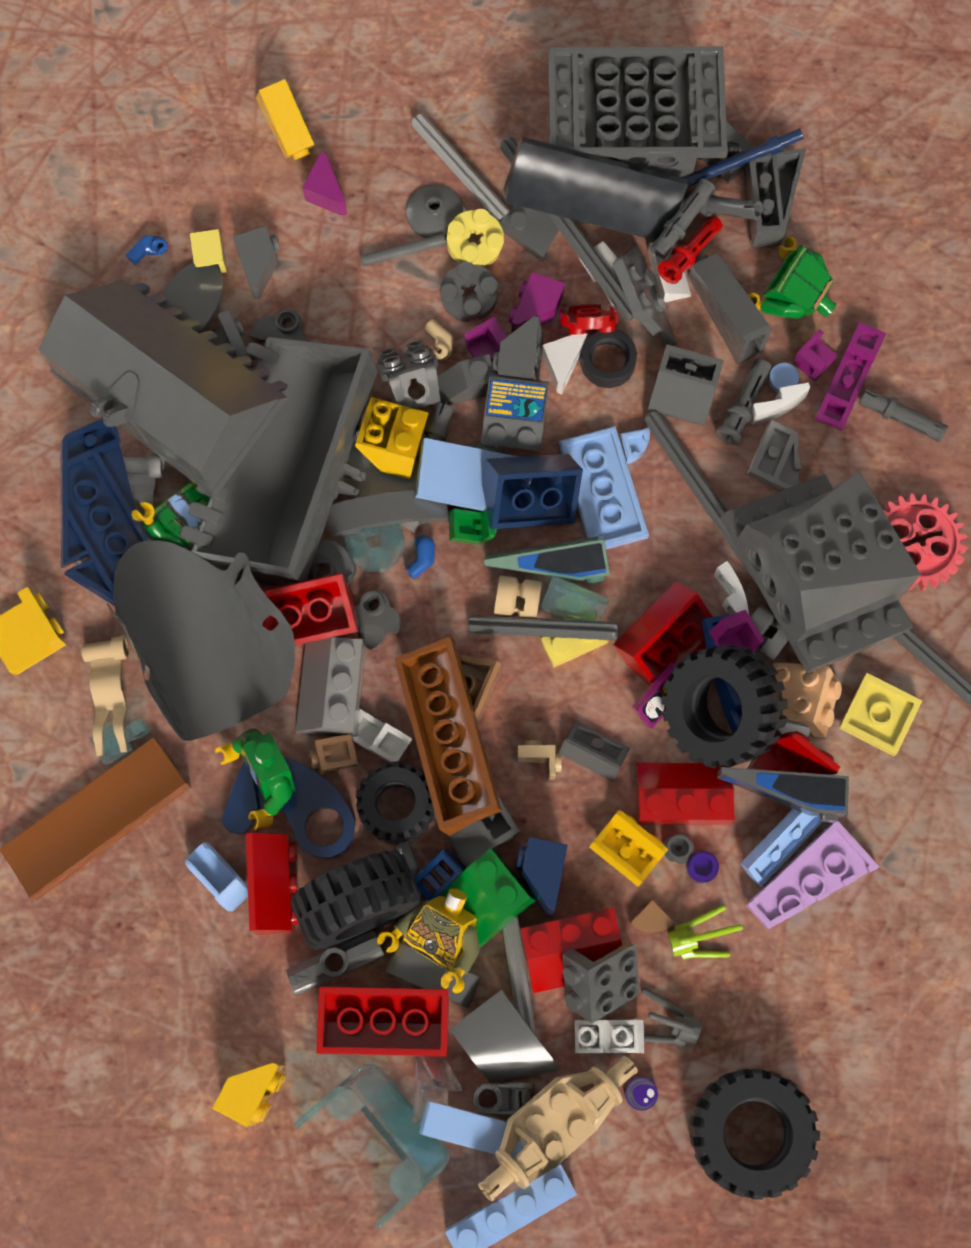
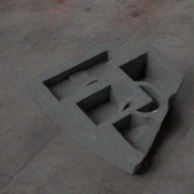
M500 990L450 1028L455 1038L490 1083L553 1072L560 1068L503 990Z

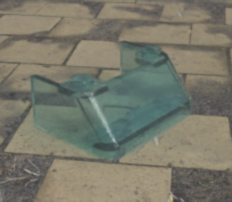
M366 1064L360 1067L294 1123L297 1129L302 1128L324 1108L330 1116L337 1120H347L361 1110L403 1162L394 1169L389 1181L390 1188L399 1201L377 1219L374 1225L378 1229L440 1174L449 1161V1151L441 1140L419 1134L423 1117L386 1072L375 1064Z

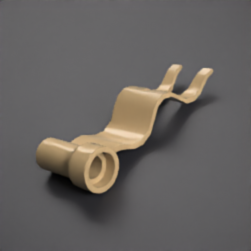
M121 635L112 637L109 641L83 644L81 647L84 662H90L91 665L90 691L96 712L93 724L96 756H103V729L110 711L113 712V729L121 753L127 752L124 733L126 702L121 686V660L129 659V645L126 636Z

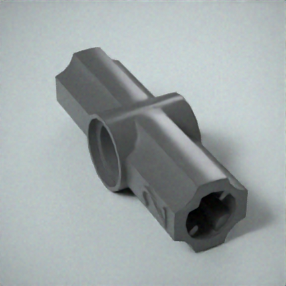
M372 930L335 948H329L322 954L287 969V976L296 996L335 978L343 977L348 972L385 956L382 946L377 944L378 937L375 931ZM333 954H340L344 961L343 967L336 972L330 971L327 964L328 959Z

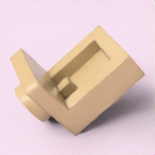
M540 740L524 741V745H518L517 763L548 762V780H555L556 772H561L562 770L561 754H555V745H542Z

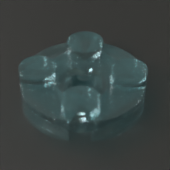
M399 524L360 529V533L344 536L346 549L351 554L354 564L360 569L369 572H386L391 566L399 561L405 547L403 531ZM376 535H379L382 545L370 548V543L367 541L368 537L374 538Z

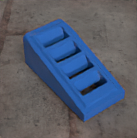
M447 848L443 849L417 874L414 880L419 891L431 901L440 896L460 876L466 867ZM443 861L455 872L453 875L441 865ZM434 869L446 881L443 885L431 873ZM424 879L435 888L436 892L434 894L423 884L422 881Z

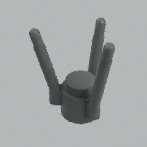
M643 987L641 989L643 994L679 1015L671 1019L653 1012L648 1013L650 1019L671 1026L670 1034L675 1035V1037L644 1034V1042L674 1044L683 1048L686 1043L695 1045L701 1032L702 1020L693 1018L694 1013L681 1009L660 995Z

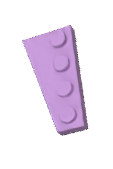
M839 821L831 823L750 899L745 906L766 929H770L804 910L807 906L856 881L859 877L876 870L879 866Z

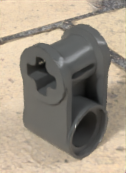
M505 1082V1084H481L473 1092V1105L477 1110L485 1114L512 1116L531 1100V1089L534 1088V1083ZM484 1089H491L496 1095V1102L490 1108H483L478 1101L479 1094ZM519 1092H521L520 1107H519Z

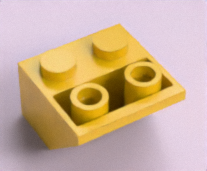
M371 397L355 447L381 472L410 480L424 435L428 412Z
M270 1063L229 1077L212 1109L246 1127L263 1122L272 1105L267 1102L272 1092L280 1090L286 1079L287 1074L283 1073L286 1065Z

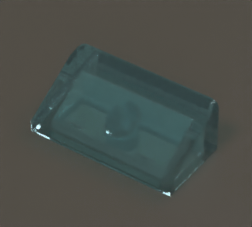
M553 576L540 608L568 620L601 621L610 599Z

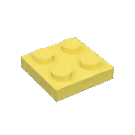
M866 673L839 725V729L895 756L903 743L922 700Z

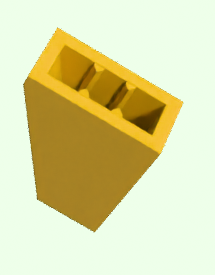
M281 80L259 90L256 96L257 103L285 158L293 156L296 161L309 155L308 149L312 148L314 143L286 80Z

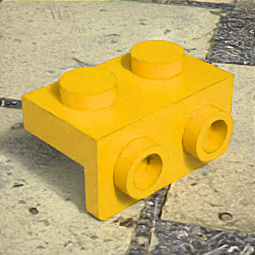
M621 810L617 811L589 847L637 887L641 885L668 851V848L662 844L659 838L649 834L637 824L633 817L626 815Z

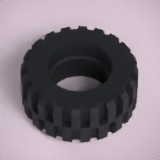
M722 645L691 653L684 657L683 662L677 663L672 669V674L675 676L667 677L664 687L668 691L662 694V705H666V712L662 713L664 722L668 721L670 729L667 732L671 739L676 738L678 741L676 744L677 748L682 753L689 752L688 757L696 763L703 762L705 766L711 768L718 766L733 767L765 754L771 749V744L779 740L781 732L778 729L785 727L787 717L783 715V710L788 709V701L782 697L781 691L785 690L783 681H777L775 675L778 672L773 665L766 666L764 664L766 662L764 656L760 653L752 654V650L745 646ZM716 677L727 681L736 690L741 700L742 719L734 734L727 733L719 728L712 720L708 711L707 694L711 683Z
M387 850L378 854H370L361 859L358 858L318 876L315 880H311L293 894L291 907L307 945L314 950H321L346 943L398 920L402 915L417 907L420 903L421 894L404 855L396 850Z
M741 1069L720 1076L717 1081L710 1083L704 1089L705 1093L701 1098H698L694 1105L696 1107L694 1116L691 1115L692 1135H690V1141L696 1153L694 1156L698 1164L702 1166L705 1171L704 1173L712 1181L737 1196L763 1200L766 1197L776 1198L782 1196V1192L786 1190L792 1191L798 1186L797 1182L802 1177L806 1178L811 1171L809 1168L812 1160L816 1161L819 1152L815 1148L816 1141H820V1131L816 1130L815 1122L818 1121L816 1112L811 1110L809 1106L811 1101L805 1093H801L797 1089V1085L794 1082L772 1071ZM748 1101H759L772 1107L781 1118L784 1127V1139L780 1151L772 1160L761 1165H748L737 1160L728 1150L724 1140V1125L728 1115L736 1106Z

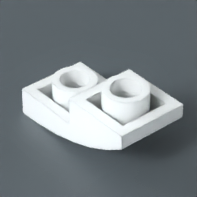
M575 1020V1053H644L643 1020H597L594 1023H590L588 1020Z

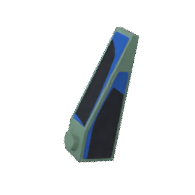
M604 535L489 554L484 558L485 566L576 580L587 579V583L604 581L605 576L610 575Z

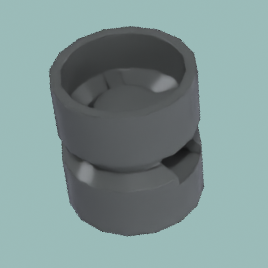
M760 604L751 616V619L764 639V642L760 645V652L774 660L788 641V638L778 621L775 620L773 612ZM768 627L775 632L772 639L764 636Z

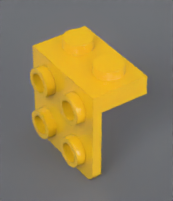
M29 587L17 593L22 603L0 615V657L8 671L13 675L20 674L66 646L61 637L64 630L55 617L50 619L45 611L49 608L46 600L40 592L34 594Z

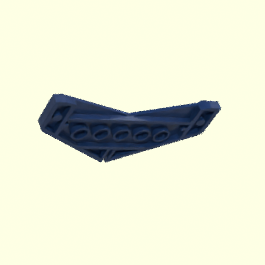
M100 419L68 433L60 445L61 569L87 557V561L66 570L64 575L115 606L113 583L118 561L131 546L138 542L149 540L140 522L132 518V511L136 510L120 449L121 441L116 426L107 427L103 419Z

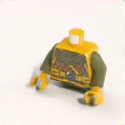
M450 889L446 898L438 896L431 901H421L416 908L402 915L393 925L394 930L391 933L383 932L377 938V944L379 945L386 938H392V945L386 950V952L391 953L398 949V939L403 936L402 942L448 971L441 978V986L447 989L451 980L456 979V984L452 989L454 993H460L464 989L465 983L462 977L464 974L467 975L480 952L478 935L475 929L476 917L463 909L467 895L458 889Z

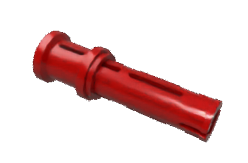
M716 216L708 217L683 245L676 246L672 250L671 256L658 265V273L664 281L676 284L681 280L682 273L692 268V265L695 264L696 256L722 230L723 224L721 220Z

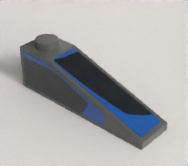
M721 767L717 771V778L809 816H819L820 822L835 823L838 822V818L848 815L849 776Z

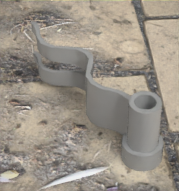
M150 454L149 457H123L136 510L142 516H144L145 511L140 506V503L147 502L153 506L156 478H163L164 459L157 454ZM139 521L147 537L151 540V535L144 528V521Z

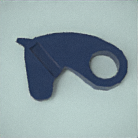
M284 757L290 769L296 792L292 793L291 798L281 809L291 825L300 848L314 858L332 859L346 852L355 838L356 822L338 789L308 766ZM245 761L236 777L222 817L224 827L229 832L239 835L244 834L254 822V820H249V813L264 809V804L266 803ZM322 809H330L337 812L344 823L341 837L329 846H319L312 843L306 833V824L309 818L315 812Z

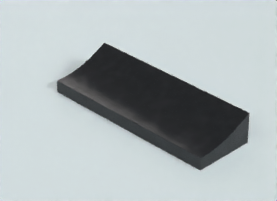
M521 136L503 191L505 203L657 240L664 230L663 225L666 221H671L679 210L688 187V182L684 178Z

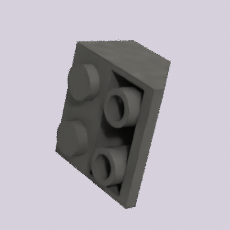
M666 344L648 411L653 412L656 410L665 416L705 426L724 360Z
M500 798L501 812L483 818L451 836L445 833L466 868L490 848L496 851L520 836V829Z

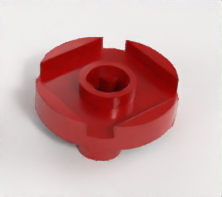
M601 304L569 306L568 313L564 309L560 310V325L567 327L568 333L572 335L585 334L586 330L598 329V332L602 333L614 332L615 325L619 322L618 308L610 305L609 311L601 310Z

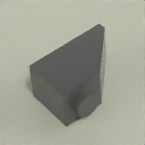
M266 226L233 236L235 247L254 299L261 297L278 265L276 252H279L280 248L275 234L269 236Z
M490 354L460 361L437 376L440 394L439 403L443 404L442 407H444V404L450 406L487 396L490 374L495 375Z

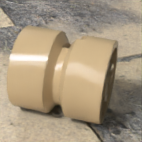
M500 575L494 614L511 617L514 613H518L521 618H537L542 581L525 579L523 583H519L516 577ZM517 596L525 599L517 600Z

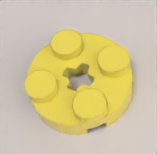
M485 209L469 210L457 215L449 224L446 246L451 257L459 264L461 262H470L482 267H487L497 260L504 244L503 229L497 219L491 216ZM470 234L480 235L481 244L469 243Z

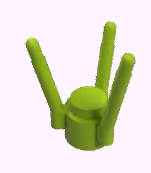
M721 905L686 923L675 925V930L668 932L674 957L681 955L682 960L690 958H728L731 955L728 951H693L692 949L698 948L697 941L741 931L743 925L728 926L695 934L694 929L688 930L725 911L726 906Z

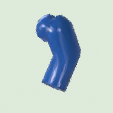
M144 236L125 256L132 264L136 265L145 255H163L166 253L168 242L160 236Z
M420 535L415 539L414 545L417 548V559L405 568V571L413 580L431 567L435 561V543L431 537L426 535Z

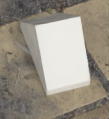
M587 333L570 335L543 345L542 358L556 392L561 395L582 354Z

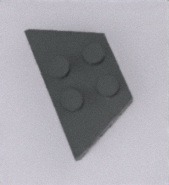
M636 245L612 263L632 315L653 336L659 333L665 348L666 344L674 346L677 344V341L664 311L666 310V304L663 298L657 294L654 286L656 279L651 270L647 268L639 246Z

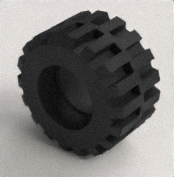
M392 761V765L380 764L379 769L370 770L368 772L369 776L366 779H362L360 790H357L356 809L365 829L374 838L384 840L389 844H393V842H399L400 844L410 839L413 841L419 838L418 835L420 833H425L429 823L434 818V807L424 773L419 769H414L411 764L401 765L398 761ZM401 786L407 788L414 796V809L407 817L401 820H388L378 810L377 803L380 795L390 787Z

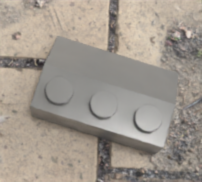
M331 637L305 643L296 733L327 736L358 735V717L366 647L363 639Z

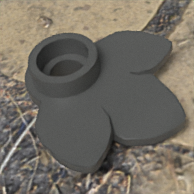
M290 309L280 311L275 317H262L253 325L249 332L250 337L264 341L263 347L268 337L307 342L306 336L301 331L303 327L301 316L296 311ZM286 322L293 323V326L290 328L283 327Z
M372 590L365 593L360 600V604L355 606L359 624L357 632L353 633L360 632L365 646L369 650H374L382 644L386 632H399L401 619L398 611L390 606L389 599L383 592ZM375 602H379V607L373 611L372 605Z

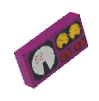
M672 662L631 706L643 723L651 729L663 718L662 713L666 712V705H662V694L668 691L664 687L667 677L675 676L672 674V669L676 664Z

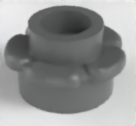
M683 833L669 836L664 842V846L668 848L665 857L671 862L676 861L678 864H684L689 861L690 855L694 853L693 842ZM676 846H681V851H677Z

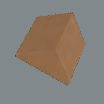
M458 654L479 725L501 674V663L494 660Z

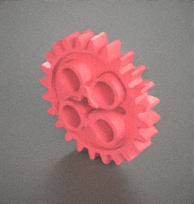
M912 493L907 498V502L902 496H899L896 500V505L889 501L885 506L886 511L883 510L893 528L902 531L904 538L900 540L904 546H907L913 538L915 541H921L934 533L940 532L942 536L926 539L922 545L914 543L905 547L908 554L915 560L916 567L921 574L908 590H912L916 583H918L921 591L927 588L928 582L933 588L939 585V579L946 583L950 579L949 574L954 575L959 570L956 565H961L965 560L959 554L965 553L968 549L967 546L960 544L965 541L967 535L958 533L964 526V523L955 524L953 521L958 513L948 515L946 513L949 507L948 504L939 508L937 506L938 498L936 497L931 503H928L926 494H923L920 500L916 501ZM919 519L928 520L931 528L922 527ZM931 546L940 547L943 551V556L935 555L931 550Z

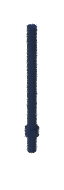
M801 128L780 137L774 135L767 138L766 142L682 178L687 179L688 187L698 184L701 178L710 179L770 153L773 156L782 152V148L803 140Z

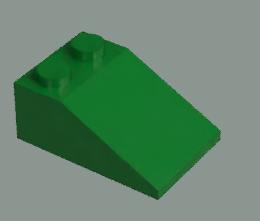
M491 848L466 868L440 895L446 898L450 889H458L467 895L463 909L476 917L475 929L478 935L479 948L484 946L537 901L500 854Z

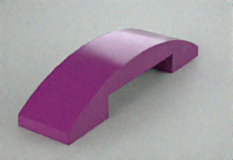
M862 322L858 323L815 420L840 431L843 430L870 367L884 340L885 332Z

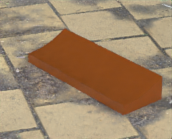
M447 637L394 658L439 830L451 836L483 818L501 812V805L454 639Z
M153 737L1 847L0 852L19 879L28 897L37 901L191 787Z

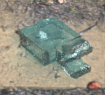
M139 718L124 727L127 752L123 753L120 751L113 724L103 730V756H100L105 765H110L134 750L130 741L139 739L150 732L145 722ZM92 736V737H90V740H91L92 744H93L94 747H95L94 739H93V736Z

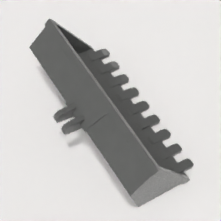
M122 279L111 284L65 295L38 348V351L50 366L52 375L91 404L89 408L90 414L99 418L102 416L103 422L107 427L119 425L215 498L287 400V396L283 393L287 391L288 385L283 381L267 383L266 380L269 379L270 372L264 368L250 371L248 367L252 365L253 360L245 355L232 358L230 355L234 353L235 347L231 344L224 343L218 346L212 344L217 341V334L212 331L198 334L196 330L200 328L201 323L196 319L180 321L179 318L183 315L184 311L179 307L163 309L161 306L166 303L167 299L162 295L145 296L150 291V287L145 283L130 285Z
M272 337L267 338L264 347L253 342L247 345L245 353L259 360L256 369L264 368L270 372V377L266 380L267 383L283 381L288 385L287 391L283 393L287 396V400L215 498L198 485L196 486L197 491L210 496V500L207 506L196 502L191 503L189 506V515L202 520L199 530L189 526L181 528L179 536L184 540L194 543L191 552L224 569H228L236 555L243 552L250 561L251 573L254 579L260 584L284 586L307 580L334 498L337 499L338 493L353 499L360 496V490L342 482L344 476L358 482H365L366 473L348 465L350 460L349 454L377 374V369L371 359L372 352L370 349ZM248 367L250 371L256 370L252 367ZM244 568L240 571L239 575H243Z

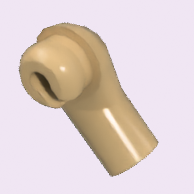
M431 319L426 324L424 330L435 339L433 352L440 360H446L453 352V335L436 320Z

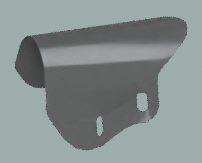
M146 540L134 544L123 554L118 561L114 575L113 599L115 613L108 603L107 606L127 635L140 661L143 676L145 671L149 677L148 680L144 677V681L150 695L169 725L182 741H192L223 731L268 709L276 702L285 698L291 684L295 666L294 635L290 624L281 611L266 596L251 573L250 561L245 553H238L229 568L224 571L216 568L195 553L171 542ZM244 568L243 575L236 584L237 575ZM269 615L275 617L279 623L272 631L267 630L262 625V622Z

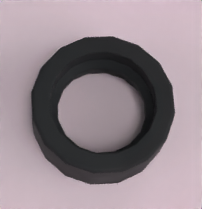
M615 329L614 332L609 333L596 331L588 337L583 345L581 356L583 374L591 383L598 387L614 388L621 386L630 379L635 370L637 360L635 343L627 334ZM604 344H611L621 348L626 356L624 367L614 373H605L596 369L591 359L595 348Z

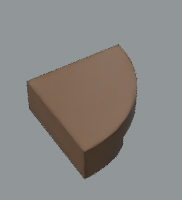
M652 900L630 924L638 930L653 933L664 931L675 924V922Z

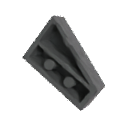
M806 149L783 150L773 156L770 153L745 164L744 177L747 200L760 201L763 205L762 213L755 212V214L761 215V218L757 221L749 219L752 247L781 245L787 229Z

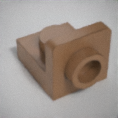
M351 734L315 740L312 750L308 751L311 769H316V772L321 776H324L329 771L355 767L358 764Z

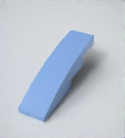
M427 1101L419 1134L495 1154L500 1149L507 1121ZM520 1141L511 1154L513 1159L524 1148Z

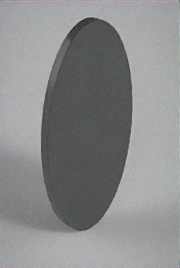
M193 262L181 269L171 279L162 294L167 299L166 303L161 306L163 309L179 307L184 311L183 315L179 318L180 321L196 319L201 323L200 328L196 330L198 334L209 325L222 299L223 279L218 266L196 267Z

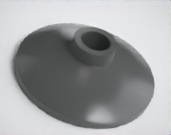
M439 185L426 186L416 191L409 199L406 208L409 225L417 234L425 238L444 234L447 237L449 224L457 215L463 212V205L458 195L451 189ZM432 205L440 206L437 210L429 208Z

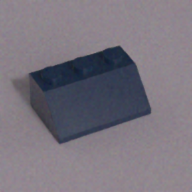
M570 454L486 459L482 487L489 527L491 529L575 523L583 469Z
M529 837L528 845L521 844L516 870L522 871L521 880L537 900L536 902L545 916L552 917L556 908L568 845Z

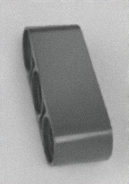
M399 943L396 951L391 952L384 972L423 989H445L441 986V978L448 971L402 943ZM470 972L462 977L465 983L462 992H452L456 979L451 980L447 988L449 989V1000L467 1008L470 1006L481 979Z

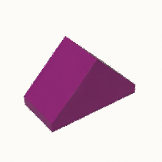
M326 152L320 153L303 186L305 201L341 216L346 215L345 199Z

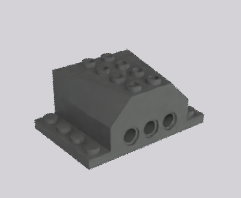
M723 46L549 47L550 144L680 178L694 172L697 158H726L728 147Z
M860 471L835 488L832 487L826 475L823 474L726 511L720 517L807 674L904 634L914 627L901 606L899 599L921 574Z

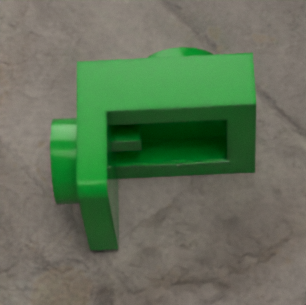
M453 509L449 512V541L482 545L495 537L497 529L489 527L487 510L474 512Z

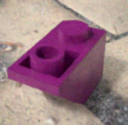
M532 272L529 281L524 280L520 287L518 297L521 298L519 306H513L510 312L508 322L512 323L511 334L533 316L540 317L541 326L554 321L564 296L565 283Z

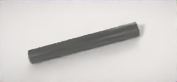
M444 234L361 255L360 258L363 267L444 246L446 245Z

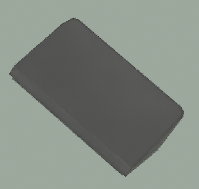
M575 720L560 748L559 754L613 781L630 747Z

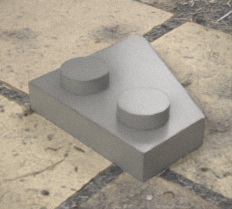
M774 420L769 421L747 475L780 491L799 484L798 471L801 469V464L797 453L799 447L798 432Z

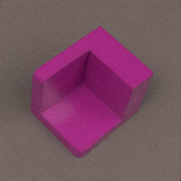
M492 317L464 334L465 347L473 358L490 354L492 362L494 353H499L501 341L508 336L496 318Z
M821 329L797 352L793 364L814 382L837 358V354L821 342L824 335Z
M746 610L722 618L709 632L716 646H745L750 648L752 653L764 642L763 637Z

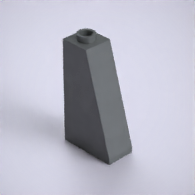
M718 253L710 257L705 255L695 260V264L692 265L689 273V279L735 362L739 364L762 353L772 329Z

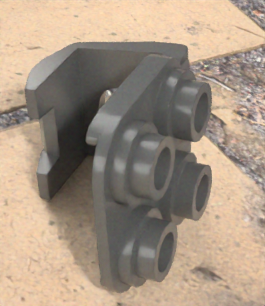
M423 340L409 343L407 345L408 349L402 354L397 353L394 348L386 349L379 353L380 357L376 363V368L381 380L389 382L396 399V404L418 409L428 404L432 405L440 402L436 367L439 365L433 350L428 345H425ZM416 378L417 382L424 385L425 391L419 398H412L408 395V388L411 385L410 380Z

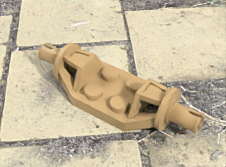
M623 1056L606 1073L596 1067H591L588 1072L556 1077L514 1113L507 1121L500 1149L495 1152L500 1166L478 1184L480 1190L484 1189L482 1193L492 1202L512 1182L516 1183L520 1188L526 1189L529 1187V1182L536 1180L547 1171L559 1165L594 1134L612 1108L622 1103L623 1099L618 1088L638 1072L636 1066L631 1068L634 1063L628 1057ZM590 1083L594 1085L593 1088L585 1093L579 1089ZM520 1141L524 1148L513 1159L511 1154Z

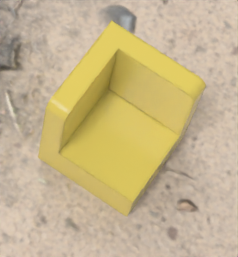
M219 229L190 233L195 266L203 267L218 264L221 273L227 272L223 241Z

